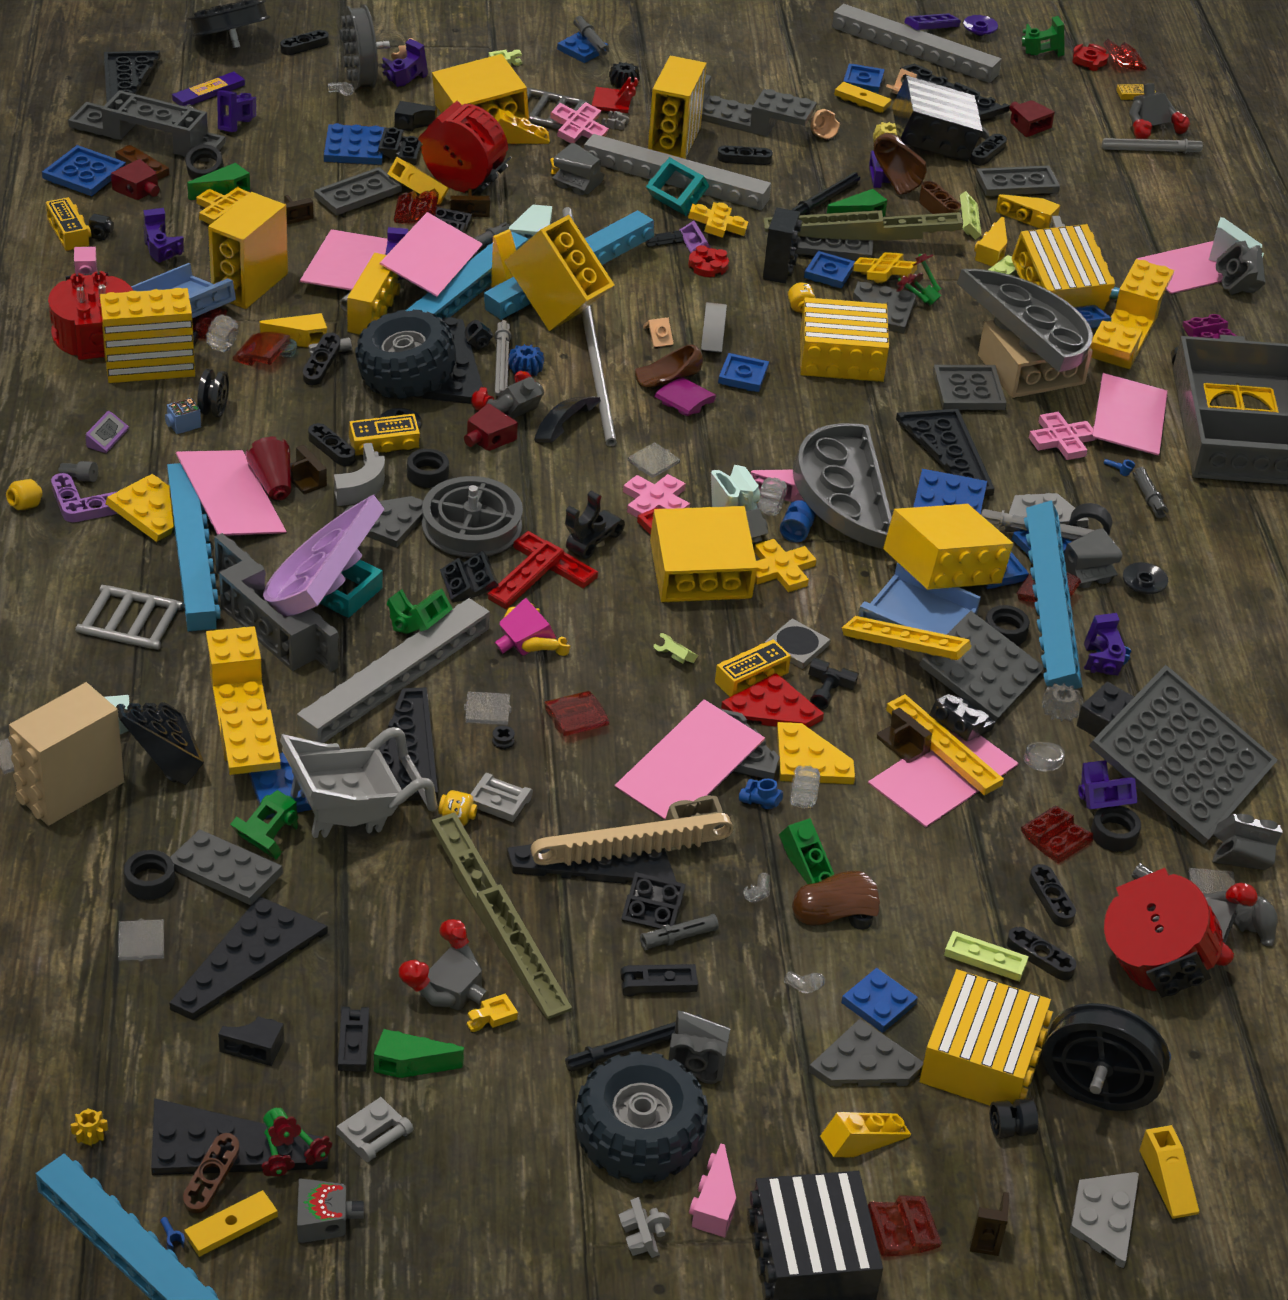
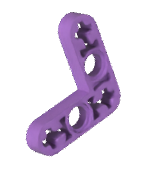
M59 473L52 477V491L62 516L66 521L79 522L118 514L105 504L107 497L116 492L80 499L70 475ZM66 496H71V497H72V498H70V499H63V497H66ZM92 506H101L99 508H91Z

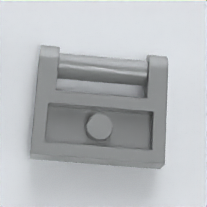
M485 773L471 795L473 796L474 804L478 805V810L514 822L524 805L531 800L533 789L528 787L520 788L496 779L492 774Z
M382 1097L336 1126V1133L366 1162L375 1158L376 1153L402 1135H409L414 1130L409 1119L402 1117ZM389 1127H394L382 1136H380L379 1138H377L376 1140H374L373 1142H371L370 1144L367 1143L379 1134H381L383 1131L388 1129Z

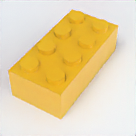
M374 252L348 295L347 332L361 334L363 329L368 328L367 325L387 314L388 307L393 305L395 295L399 294V275L380 265V262L387 255Z

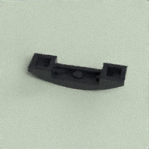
M573 397L556 405L541 422L534 438L535 443H552L564 433L562 424L577 411H590L601 402L600 397Z

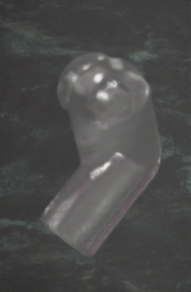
M328 83V92H339L345 96H349L354 92L353 85L350 83Z
M761 873L758 875L757 886L751 885V889L748 886L745 887L743 893L748 902L756 903L769 896L770 875Z
M790 970L786 974L784 982L802 993H810L824 986L825 977L820 973H811L801 977Z

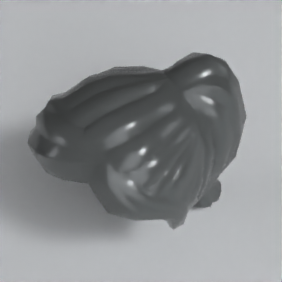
M1258 896L1256 904L1251 907L1237 904L1238 913L1234 922L1240 931L1248 930L1258 933L1262 944L1272 946L1275 940L1278 916L1271 902L1266 898Z

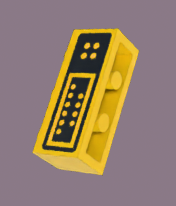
M69 197L47 201V220L64 249L68 251L74 249V247L89 246L91 230L89 225H85L83 215H79L77 205L73 204Z
M415 414L349 421V439L351 446L355 449V455H363V444L372 443L374 452L378 451V453L419 448L420 432Z
M774 639L717 664L715 683L731 697L775 673L779 676L789 673L791 655Z

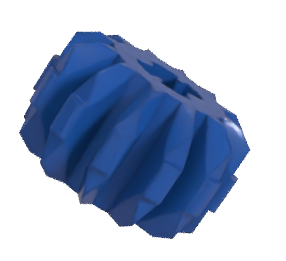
M523 344V346L516 345L515 349H511L508 365L513 374H516L518 371H525L530 375L537 376L538 372H542L544 356L539 347L534 348L532 344L530 346Z

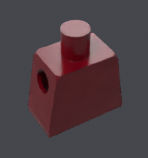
M1033 100L1021 104L1016 101L1011 103L1009 110L1012 112L1010 122L1025 137L1052 128L1055 114L1053 110Z
M141 159L111 173L112 190L135 200H139L147 195L156 197L160 192L157 173Z
M488 403L468 419L467 434L464 436V442L469 447L478 444L485 450H493L517 440L518 422Z

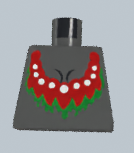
M299 1179L298 1243L342 1237L346 1234V1219H364V1201H346V1186L344 1184Z

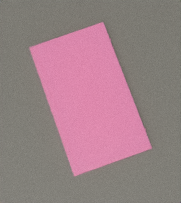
M427 212L380 262V265L437 297L483 244Z
M331 229L300 279V282L352 290L374 252L386 255L387 238Z
M1214 241L1136 258L1174 270L1173 278L1166 289L1170 294L1220 283L1223 275L1216 271V262L1209 260Z
M1103 373L1092 437L1159 456L1167 390Z
M243 450L176 452L218 535L221 533L225 536L286 533L261 483L247 463Z
M704 699L644 758L615 784V787L665 820L669 806L674 802L681 800L694 801L699 797L708 796L765 740V737Z
M948 729L953 736L1000 776L1007 774V772L1018 766V762L981 735L965 741ZM931 749L929 753L910 763L903 759L868 781V784L924 827H928L938 819H941L942 816L979 792Z

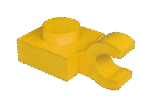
M505 993L481 1001L480 1009L469 1011L468 1016L471 1021L467 1022V1026L471 1032L482 1029L488 1022L494 1028L517 1020L518 1012Z

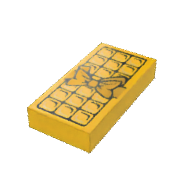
M1143 84L1117 85L1116 91L1121 100H1133L1135 96L1144 95Z

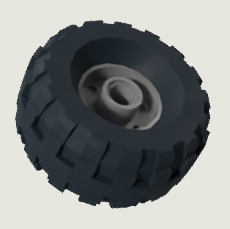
M413 309L412 311L400 310L396 313L385 314L380 319L367 325L368 328L363 329L359 335L355 354L362 380H365L366 385L377 394L381 393L384 397L407 399V397H419L429 391L432 392L450 378L449 374L453 372L456 364V349L450 328L441 318L428 311L423 312L422 310Z
M641 1051L629 1052V1055L623 1057L616 1055L609 1058L607 1062H604V1066L599 1065L587 1076L586 1084L581 1086L576 1108L577 1138L581 1148H584L585 1153L588 1154V1158L599 1169L603 1167L607 1169L608 1174L617 1179L621 1177L628 1178L633 1183H643L644 1180L653 1179V1182L665 1180L670 1173L676 1175L687 1167L693 1157H697L701 1150L707 1128L708 1104L706 1095H703L698 1080L692 1072L686 1073L684 1065L674 1059L669 1061L663 1058L662 1054L652 1052V1055L641 1054Z

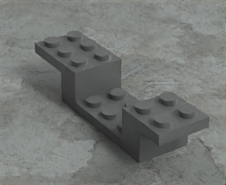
M705 75L701 120L767 137L778 120L805 126L814 113L817 102L811 101L808 98L795 97L791 94L778 93L772 89H764L754 105H746L735 100L710 96L711 76Z
M120 90L104 106L85 102L68 120L69 127L119 140L136 124L172 133L173 153L186 157L187 153L198 145H212L220 150L226 143L225 136L208 132L207 112ZM201 158L199 160L209 162L212 158Z
M223 533L214 536L216 572L219 574L221 609L242 627L255 626L257 640L292 671L315 659L330 672L337 669L339 657V634L337 630L311 609L284 618L281 613L276 612L263 597L266 576L264 567L254 561L247 552L240 549L233 540L226 537Z

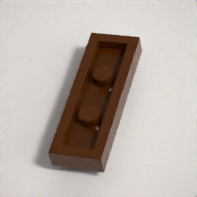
M132 145L115 151L116 159L126 162V165L141 159L157 173L158 180L169 175V168Z

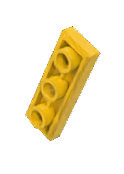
M846 82L841 83L834 93L835 96L841 97L844 101H852L857 103L858 106L871 108L878 113L884 112L892 102L890 98Z
M262 1190L185 1229V1237L200 1257L278 1217V1210Z

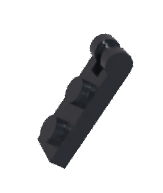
M695 964L628 965L620 970L621 979L624 981L622 983V993L629 997L637 993L697 992L698 989Z
M350 1007L341 1008L338 1071L366 1072L369 1007H361V1010H350Z

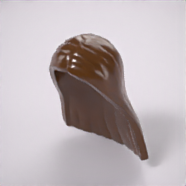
M884 133L877 137L873 145L875 157L897 194H907V192L914 191L923 183L926 176V162L908 148L897 135Z
M692 344L683 346L650 365L636 368V380L643 387H658L678 378L693 376L702 368L703 356L701 350Z
M845 871L834 874L818 883L802 886L794 896L792 909L794 916L801 923L816 926L856 914L877 916L880 900L877 885L868 875L861 871Z

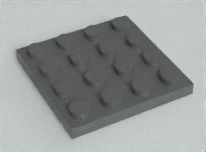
M972 611L947 634L969 639L971 649L959 660L927 654L919 664L958 696L966 699L971 706L985 712L995 722L1045 669L1042 664Z

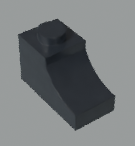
M400 101L394 112V128L413 132L416 128L429 126L437 118V107Z
M257 1016L254 1022L245 1026H222L218 1033L219 1052L272 1066L284 1042V1024L273 1019Z

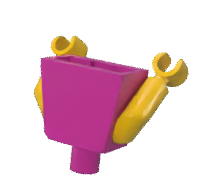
M527 598L522 600L516 607L508 608L504 618L499 623L504 636L498 639L495 644L502 654L513 646L521 655L540 650L556 651L561 656H566L569 653L571 646L569 644L566 645L567 639L565 637L558 638V641L555 639L556 636L550 624L540 614V609H536L534 604L530 603Z

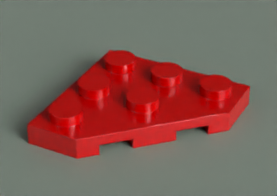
M777 673L725 699L721 704V709L742 713L747 720L761 721V725L777 727L778 722L802 723L810 728L823 721L824 713Z

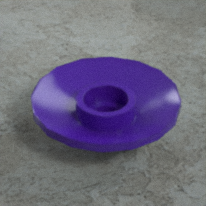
M972 15L965 18L963 22L964 27L968 31L978 36L994 33L998 29L997 22L988 16Z

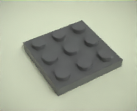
M934 365L933 375L943 409L1005 410L1006 400L995 365Z

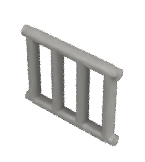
M101 585L99 597L83 623L77 624L75 631L85 635L159 650L161 638L177 610H182L184 603L165 597ZM110 595L123 598L105 629L92 626ZM133 600L145 603L127 634L115 631ZM154 606L166 607L167 610L151 638L138 636Z

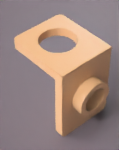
M901 69L895 85L887 84L886 87L893 89L892 93L898 94L902 86V77L909 75L916 78L917 74Z
M669 318L648 320L643 325L644 329L650 328L653 347L673 345Z

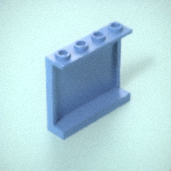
M190 263L131 286L134 291L188 288L192 318L236 300L233 280L227 278L212 284L193 276Z
M897 563L895 575L871 603L864 601L860 606L859 617L947 635L970 611L977 615L980 596L959 587L927 590L906 569Z

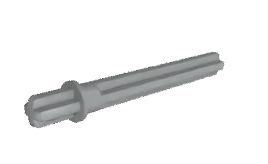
M1104 138L1102 149L1180 151L1186 154L1187 152H1201L1203 142L1188 141L1187 139Z
M505 320L497 324V331L495 332L497 344L494 393L498 398L508 386V358L511 332L510 325Z
M983 509L981 515L991 524L999 525V528L1005 526L1027 531L1024 516L1004 513L1005 510L997 512ZM1060 524L1063 538L1076 540L1094 531L1092 529Z

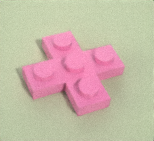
M586 102L577 111L559 103L550 114L551 119L563 125L558 130L557 136L569 143H575L582 135L590 138L593 134L605 137L609 129L595 122L599 118L601 110Z
M1059 412L1040 415L1038 422L1043 429L1030 431L1029 439L1038 451L1057 447L1066 460L1086 457L1087 449L1083 443L1096 439L1092 437L1093 428L1088 421L1068 424Z
M669 474L656 484L636 475L623 485V492L635 498L634 501L627 505V513L638 517V515L654 508H690V503L677 497L685 491L686 483Z

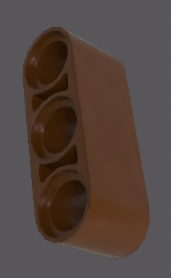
M924 181L921 184L919 203L930 213H957L961 211V204L937 183Z

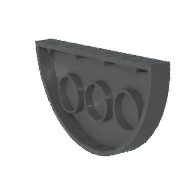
M983 269L961 270L957 284L995 316L994 323L998 327L1012 331L1020 338L1019 345L1023 349L1037 353L1058 372L1071 370L1085 360L1093 339L1092 331L1086 319L1067 301L1037 284L1009 274Z
M838 423L814 430L803 440L793 463V478L800 495L820 518L836 530L857 541L883 549L892 516L869 426L854 423Z

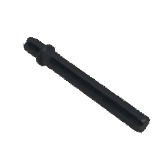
M853 172L810 199L800 201L798 206L792 210L799 211L800 215H809L816 207L858 183L861 177L858 176L857 172Z
M675 1022L593 1048L587 1046L585 1051L566 1057V1067L570 1072L587 1066L595 1068L598 1063L604 1062L616 1055L621 1056L671 1040L672 1033L675 1031Z

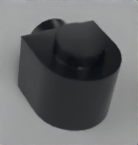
M93 214L89 219L90 238L105 240L114 229V222L111 221V217Z
M479 320L471 321L465 329L467 342L478 350L488 346L490 339L494 337L491 330Z

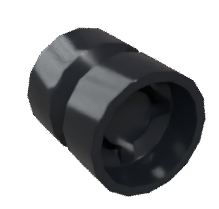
M1032 1098L1016 1099L1013 1104L1008 1100L991 1103L989 1111L990 1124L995 1138L1013 1137L1015 1132L1019 1136L1037 1134L1039 1125L1038 1112Z

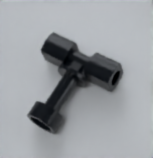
M814 657L808 675L821 679L823 685L821 689H816L813 692L810 702L820 710L826 709L832 699L831 689L837 688L839 685L854 690L859 673L843 668L842 671L830 668L829 662Z

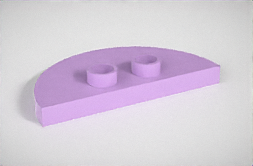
M372 495L336 517L304 542L283 562L272 575L263 592L264 599L276 612L281 613L283 616H291L318 606L324 596L331 594L345 582L346 579L341 572L347 570L360 560L362 554L357 548L384 511L377 498Z

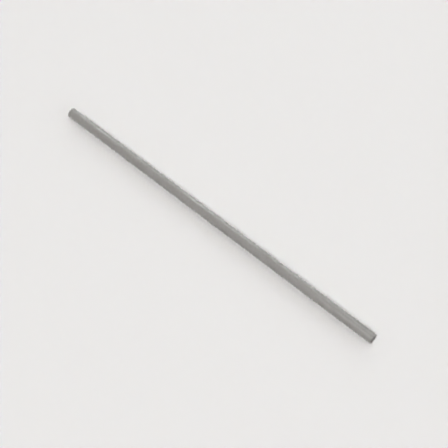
M569 207L564 208L562 211L563 217L570 215L574 221L572 209ZM588 306L581 312L596 393L597 397L601 399V402L598 404L606 445L614 446L617 441L591 306Z

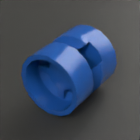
M798 500L792 502L780 524L782 536L791 542L805 540L815 520L816 513L805 501Z

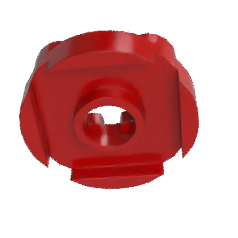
M1080 44L1074 48L1072 62L1075 65L1088 67L1091 71H1097L1099 67L1107 64L1109 54H1106L1107 50L1099 45L1089 44L1088 47H1083V44Z
M699 245L689 255L688 266L689 268L692 267L693 272L699 276L715 277V273L721 272V275L727 272L729 259L727 252L723 249L717 250Z

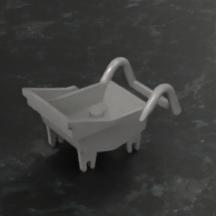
M392 727L384 730L365 748L340 749L337 743L324 744L284 734L281 736L282 751L294 775L291 796L296 798L298 791L301 790V796L303 798L306 797L315 814L312 828V836L314 838L318 837L320 830H322V836L327 837L333 824L351 827L366 823L368 833L372 832L374 825H376V831L380 832L387 817L391 816L398 805L405 802L417 790L429 811L433 812L437 809L434 784L430 779L420 776L408 755L405 734L399 728ZM390 738H395L398 757L412 780L403 790L400 788L378 749Z

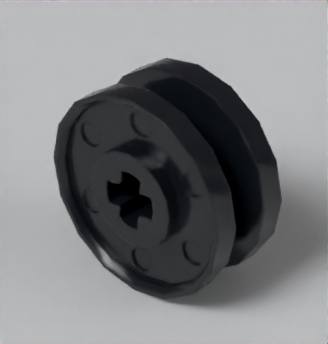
M213 369L204 370L200 379L197 396V406L200 409V414L207 415L211 409L213 416L221 417L223 415L229 394V376L227 372L220 371L215 378Z

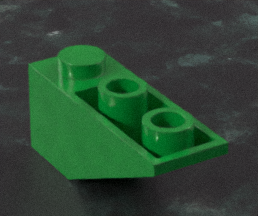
M233 163L187 182L188 199L196 200L197 196L208 189L222 195L228 194L237 187L248 191L250 190V173L237 163Z
M874 189L828 204L827 214L882 210V215L885 217L887 199Z
M811 818L788 825L779 834L789 860L807 884L818 883L834 875Z
M383 1029L374 1052V1072L398 1078L463 1068L464 1047L386 1029Z

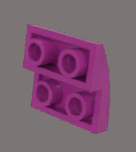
M1210 314L1204 318L1194 317L1191 320L1183 321L1182 324L1190 337L1219 339L1220 335L1237 336L1228 329V321L1217 314Z
M679 378L662 387L656 392L655 397L662 400V404L677 408L680 414L690 416L694 413H700L701 407L705 404L714 403L716 394L685 378Z

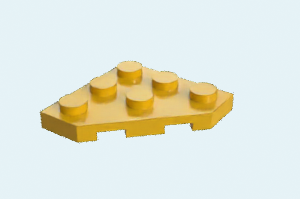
M154 474L107 497L105 503L107 506L154 541L158 542L172 534L174 525L169 485Z
M778 722L777 742L778 755L780 756V781L854 784L855 772L852 758L802 723Z

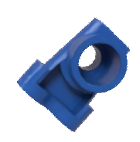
M769 778L760 781L749 779L746 787L742 788L739 793L740 802L761 804L764 809L777 807L783 799V791L777 788L775 780Z

